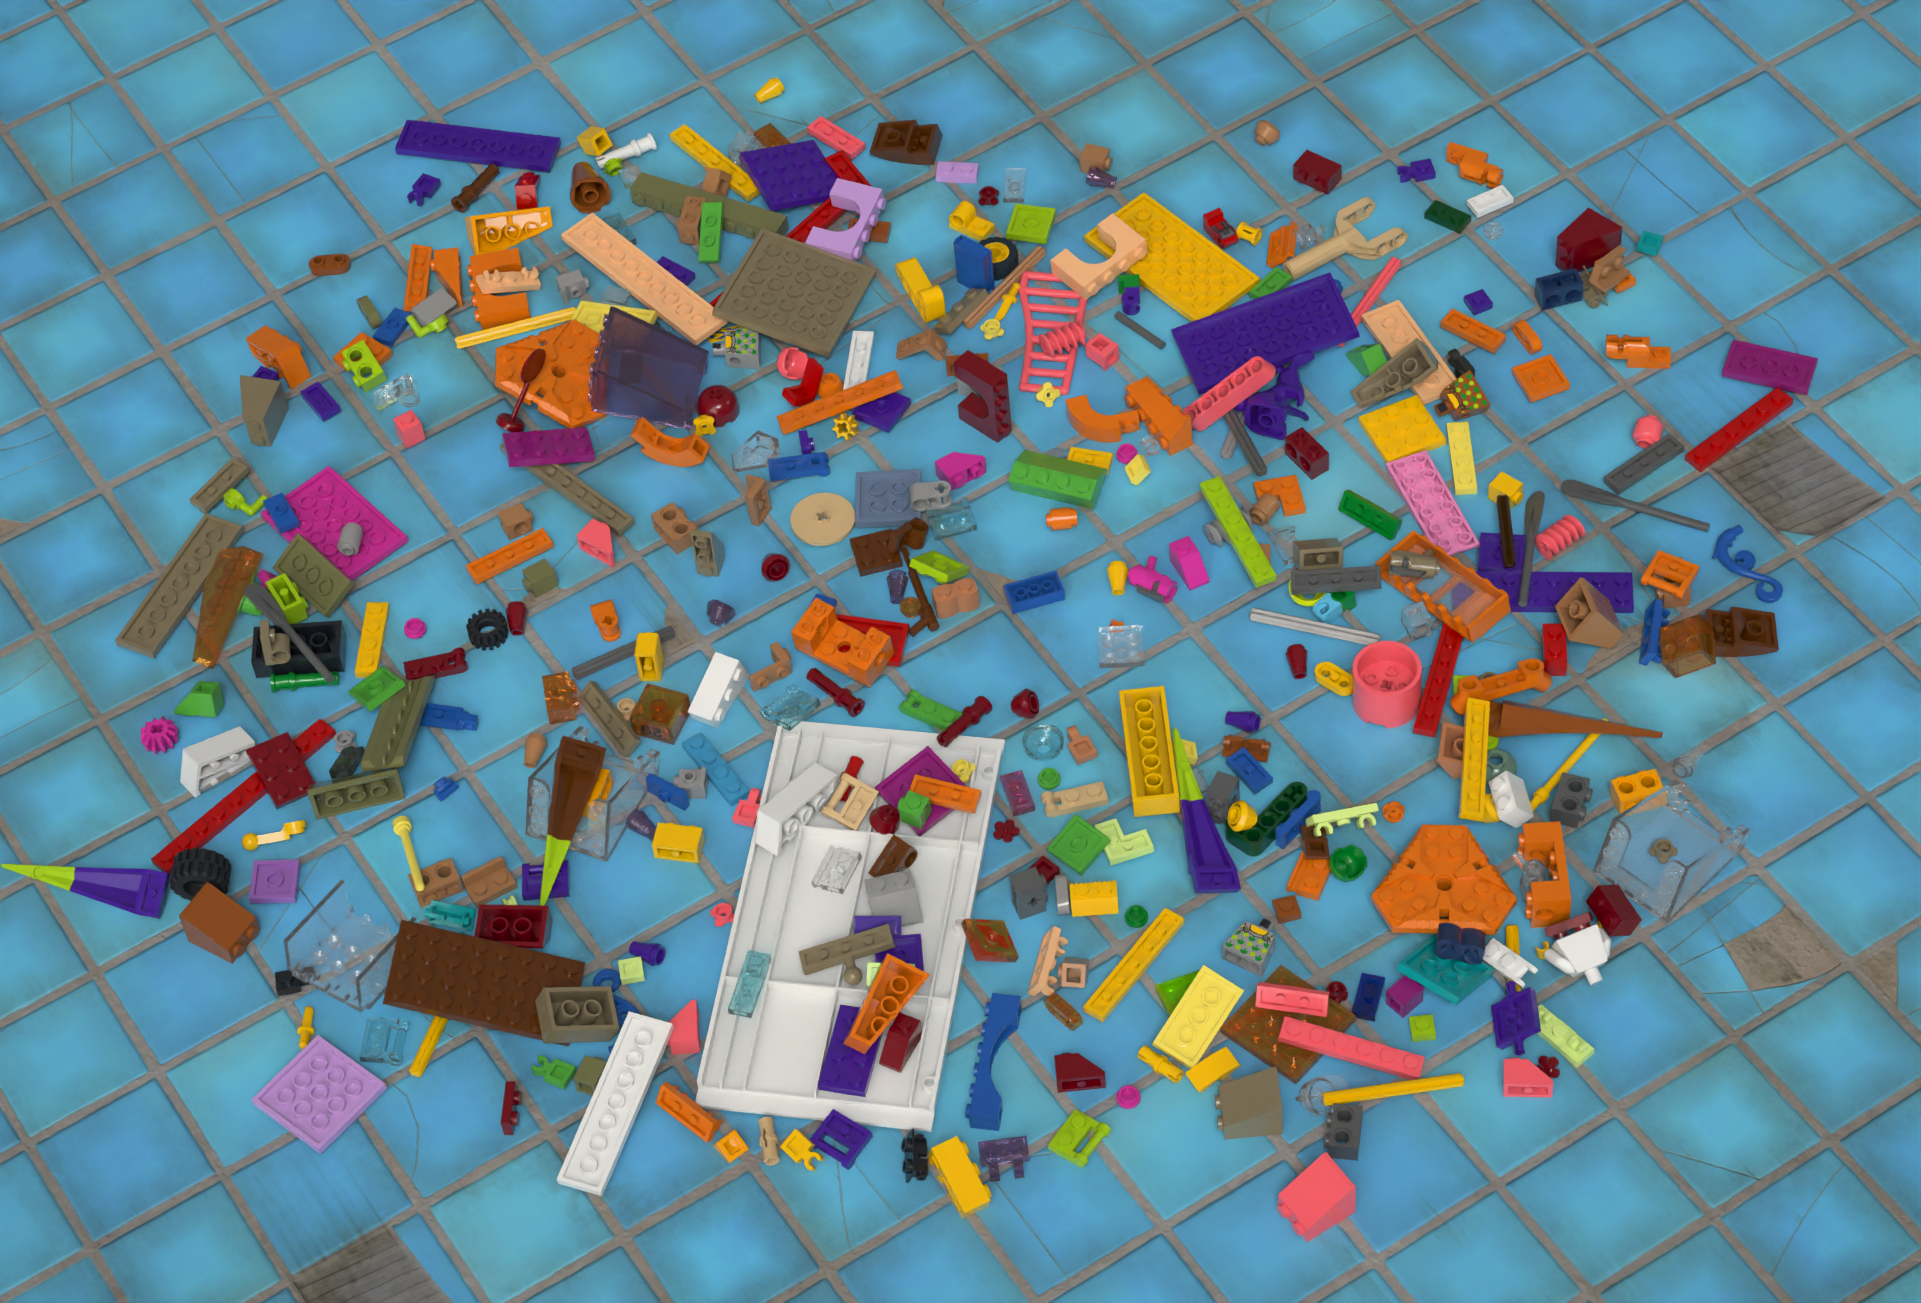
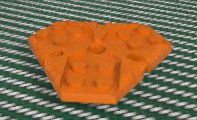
M574 319L559 326L549 328L546 331H541L537 336L530 335L527 338L514 341V343L511 342L496 348L495 386L518 398L524 382L520 379L522 367L530 354L541 348L546 352V359L539 374L530 382L523 402L529 406L534 402L538 405V411L567 428L583 427L607 417L608 379L606 376L608 373V338Z
M1423 824L1412 841L1404 849V852L1399 856V862L1394 863L1383 878V881L1380 882L1372 893L1371 901L1393 933L1436 934L1440 923H1451L1462 929L1475 928L1483 931L1486 935H1495L1516 906L1517 897L1505 883L1496 867L1489 864V857L1484 853V850L1466 825ZM1439 917H1449V919H1439Z

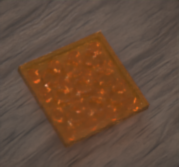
M1282 965L1264 982L1317 990ZM1256 990L1221 1027V1033L1268 1066L1277 1067L1278 1073L1294 1084H1297L1324 1054L1279 1042L1278 1038L1284 1017H1290L1345 1033L1356 1021V1015L1331 998H1329L1327 1017L1255 1007Z

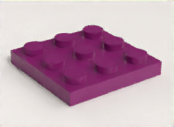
M927 746L875 786V789L879 791V795L888 805L897 809L901 797H905L908 790H910L915 774L962 786L966 785ZM931 804L932 812L922 830L909 824L907 825L918 836H922L955 809Z

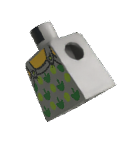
M745 327L727 330L725 332V343H713V356L725 355L726 366L760 369L761 338L759 332Z
M1262 919L1258 926L1250 922H1244L1223 944V960L1263 977L1275 948V935L1271 933L1274 927L1273 924L1267 919Z

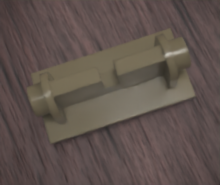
M1584 265L1585 272L1579 273L1584 283L1583 292L1585 293H1583V296L1588 306L1597 308L1603 301L1608 306L1605 297L1608 296L1607 293L1589 282L1592 271L1588 272Z

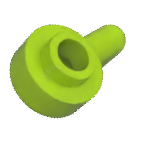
M413 314L405 318L419 338L433 331L441 332L447 327L446 323L449 321L445 314H442L421 328Z
M230 488L223 495L224 503L228 508L232 510L241 509L249 516H253L264 506L263 500L268 499L265 495H261L250 506L245 502L244 497L233 488Z

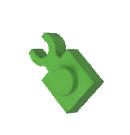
M544 1056L537 1057L538 1063L543 1064L541 1067L531 1066L534 1075L543 1076L544 1082L563 1090L567 1088L577 1072L576 1067L556 1058L552 1063H549Z

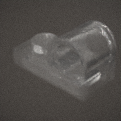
M408 373L373 392L375 408L380 412L397 402L408 408L414 407L420 402L418 383Z

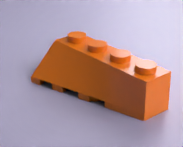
M1148 376L1125 386L1126 396H1124L1126 405L1133 410H1137L1139 421H1143L1148 433L1151 436H1155L1162 450L1165 449L1171 456L1192 446L1191 417L1188 414L1183 415L1181 413L1183 412L1182 408L1179 405L1173 406L1171 398L1168 395L1163 396L1161 388Z
M887 953L874 976L843 1044L865 1054L930 974Z

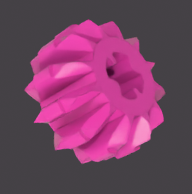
M162 716L157 720L153 717L152 722L145 721V727L141 728L140 740L148 752L153 751L156 755L159 751L166 753V749H173L174 744L178 743L179 731L171 719L166 720Z

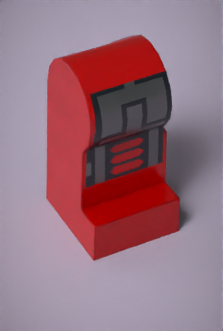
M1220 208L1203 215L1204 230L1221 249L1238 242L1235 229L1223 217V212Z

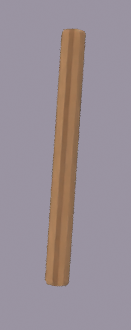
M1040 245L1037 246L963 321V326L969 330L972 329L1002 299V296L1010 291L1013 284L1020 281L1021 275L1025 271H1030L1046 255L1045 248H1042Z

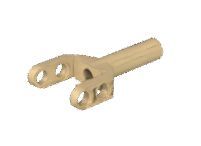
M1364 197L1337 212L1333 237L1284 262L1283 270L1293 276V281L1345 253L1359 259L1376 260L1401 247L1406 242L1408 234L1402 228L1394 227L1366 242V238L1353 227V225L1370 217L1376 207L1375 202L1370 197Z

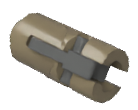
M1426 549L1423 555L1401 550L1391 551V559L1388 562V574L1401 577L1433 579L1434 575L1439 573L1440 562H1436V557H1432L1434 553L1431 549Z

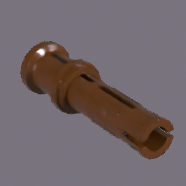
M489 164L469 186H464L461 193L451 199L452 206L458 212L464 213L468 208L467 206L471 202H475L478 199V194L500 173V171H497L499 168L495 164Z

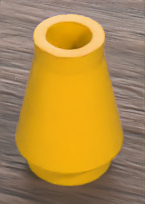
M777 77L770 78L754 96L759 104L782 95L785 88Z
M1113 561L1109 563L1107 568L1113 595H1123L1125 593L1129 569L1123 561Z

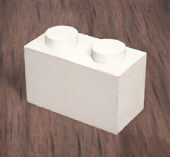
M1504 771L1488 782L1497 814L1501 821L1518 828L1534 817L1523 779L1508 771Z

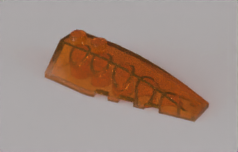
M245 546L221 549L204 583L193 662L211 669L214 668L238 617L237 611L245 595V587L250 585L255 570H257L258 574L261 568L263 553Z

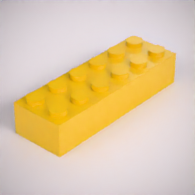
M1164 686L1119 690L1120 712L1134 817L1179 813V791Z

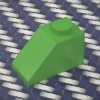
M1380 343L1362 344L1345 353L1346 357L1362 376H1370L1387 362Z

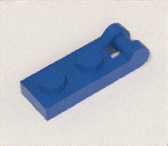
M819 452L768 459L770 481L813 475L826 477L830 474V466L827 464L829 462L828 454Z
M1309 791L1307 800L1299 808H1295L1292 811L1290 818L1285 823H1281L1277 827L1275 834L1278 847L1284 850L1300 833L1301 825H1306L1305 819L1319 814L1321 811V794L1319 791Z

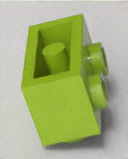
M285 573L265 582L268 592L283 611L288 624H296L308 618L305 610L308 608L306 600L303 596L300 597L298 595L299 590L296 584L290 582Z

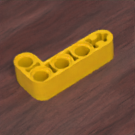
M912 257L896 263L895 270L897 276L923 321L928 323L945 315V302L942 290L938 284L932 286L917 259Z

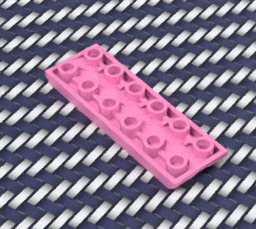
M1426 450L1386 463L1388 474L1420 531L1435 546H1441L1450 556L1480 546Z

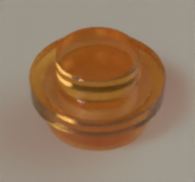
M915 597L905 598L900 603V611L907 618L917 617L922 608L921 601Z

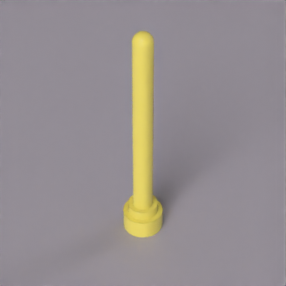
M398 816L393 820L392 826L394 832L401 837L415 888L421 892L425 889V885L409 835L412 825L407 816Z

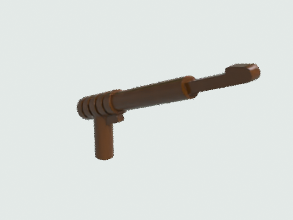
M905 547L901 552L909 570V578L921 605V610L918 611L921 620L909 630V634L914 637L926 626H928L930 631L938 630L939 624L932 606L928 602L917 571L909 566L910 554Z

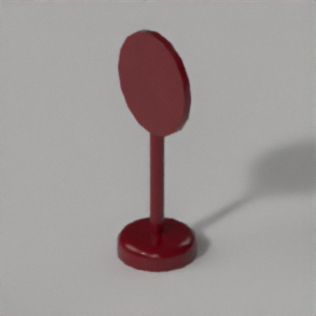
M541 348L535 350L525 361L520 375L524 385L512 414L501 413L496 418V423L501 428L510 432L524 431L525 423L516 416L530 382L536 378L546 359L545 350Z

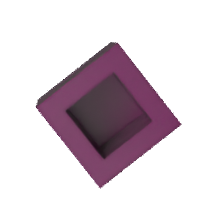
M1404 975L1386 991V1004L1404 1018L1423 1002L1424 988L1420 983Z

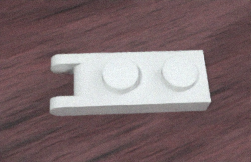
M1494 938L1485 946L1482 961L1493 967L1510 981H1514L1522 989L1526 984L1521 978L1528 970L1533 974L1538 972L1535 966Z

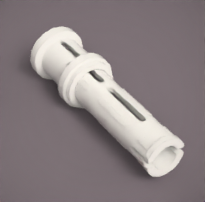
M648 133L644 138L631 140L629 145L596 157L595 161L597 166H599V170H601L609 159L622 158V160H625L632 156L640 157L642 153L651 149L657 150L651 133Z

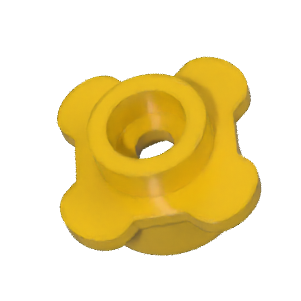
M701 415L695 418L693 424L696 425L695 433L698 436L715 434L714 418L708 415Z

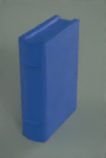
M960 235L953 242L957 282L969 289H986L987 293L995 288L992 251L968 237Z

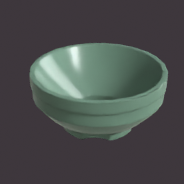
M1501 749L1487 750L1486 785L1489 786L1488 782L1504 771L1516 775V761L1510 753ZM1492 757H1499L1503 762L1499 765H1494L1489 760Z

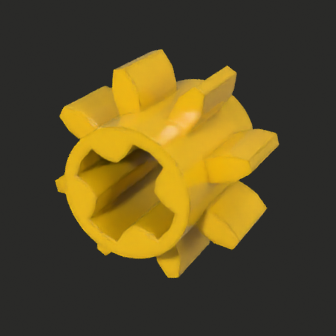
M843 413L840 416L841 419L837 417L833 420L836 424L832 430H835L838 434L837 438L845 436V439L849 440L851 439V434L854 436L858 434L856 428L860 423L854 419L855 415L847 417V414Z

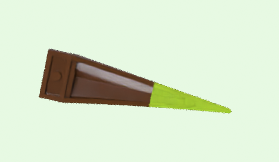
M562 736L554 765L540 906H545L601 771L606 752L604 747L567 736Z

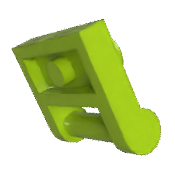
M1075 1109L1050 1141L1048 1149L1073 1164L1084 1168L1089 1162V1156L1102 1139L1108 1137L1112 1130L1107 1124L1099 1123ZM1090 1132H1095L1082 1151L1076 1153Z

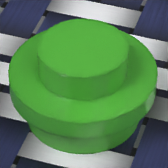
M1045 768L1038 775V784L1046 790L1055 789L1061 782L1060 774L1053 768Z

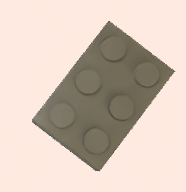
M611 986L544 987L535 1000L543 1043L610 1042L619 1030Z

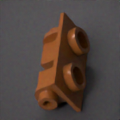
M1229 734V736H1224L1223 739L1224 748L1222 756L1230 757L1245 747L1257 761L1267 762L1271 743L1266 742V739L1249 738L1247 740L1244 737H1236Z

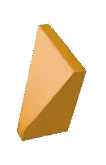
M736 1129L713 1144L715 1149L729 1163L749 1149Z

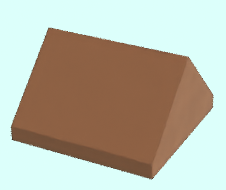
M1443 722L1437 762L1452 779L1461 778L1464 727Z

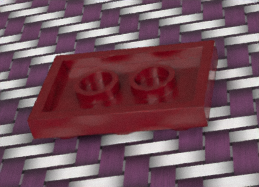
M288 732L246 750V754L276 809L308 796V785L315 784Z

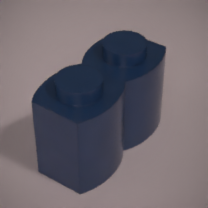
M1440 923L1435 935L1434 954L1444 959H1459L1467 964H1481L1485 952L1486 934L1475 928L1462 929L1455 924Z

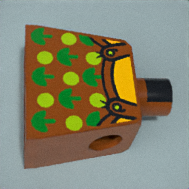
M1469 370L1442 390L1440 394L1442 402L1434 405V409L1439 417L1450 413L1454 421H1459L1487 412L1491 404L1471 370Z

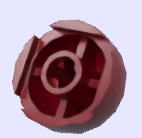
M709 386L701 392L697 399L696 409L698 417L701 415L712 416L714 418V427H723L724 423L729 421L732 423L739 415L740 408L737 397L726 386Z

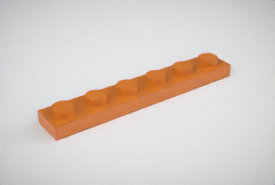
M894 370L776 417L782 433L785 435L903 389L897 371Z

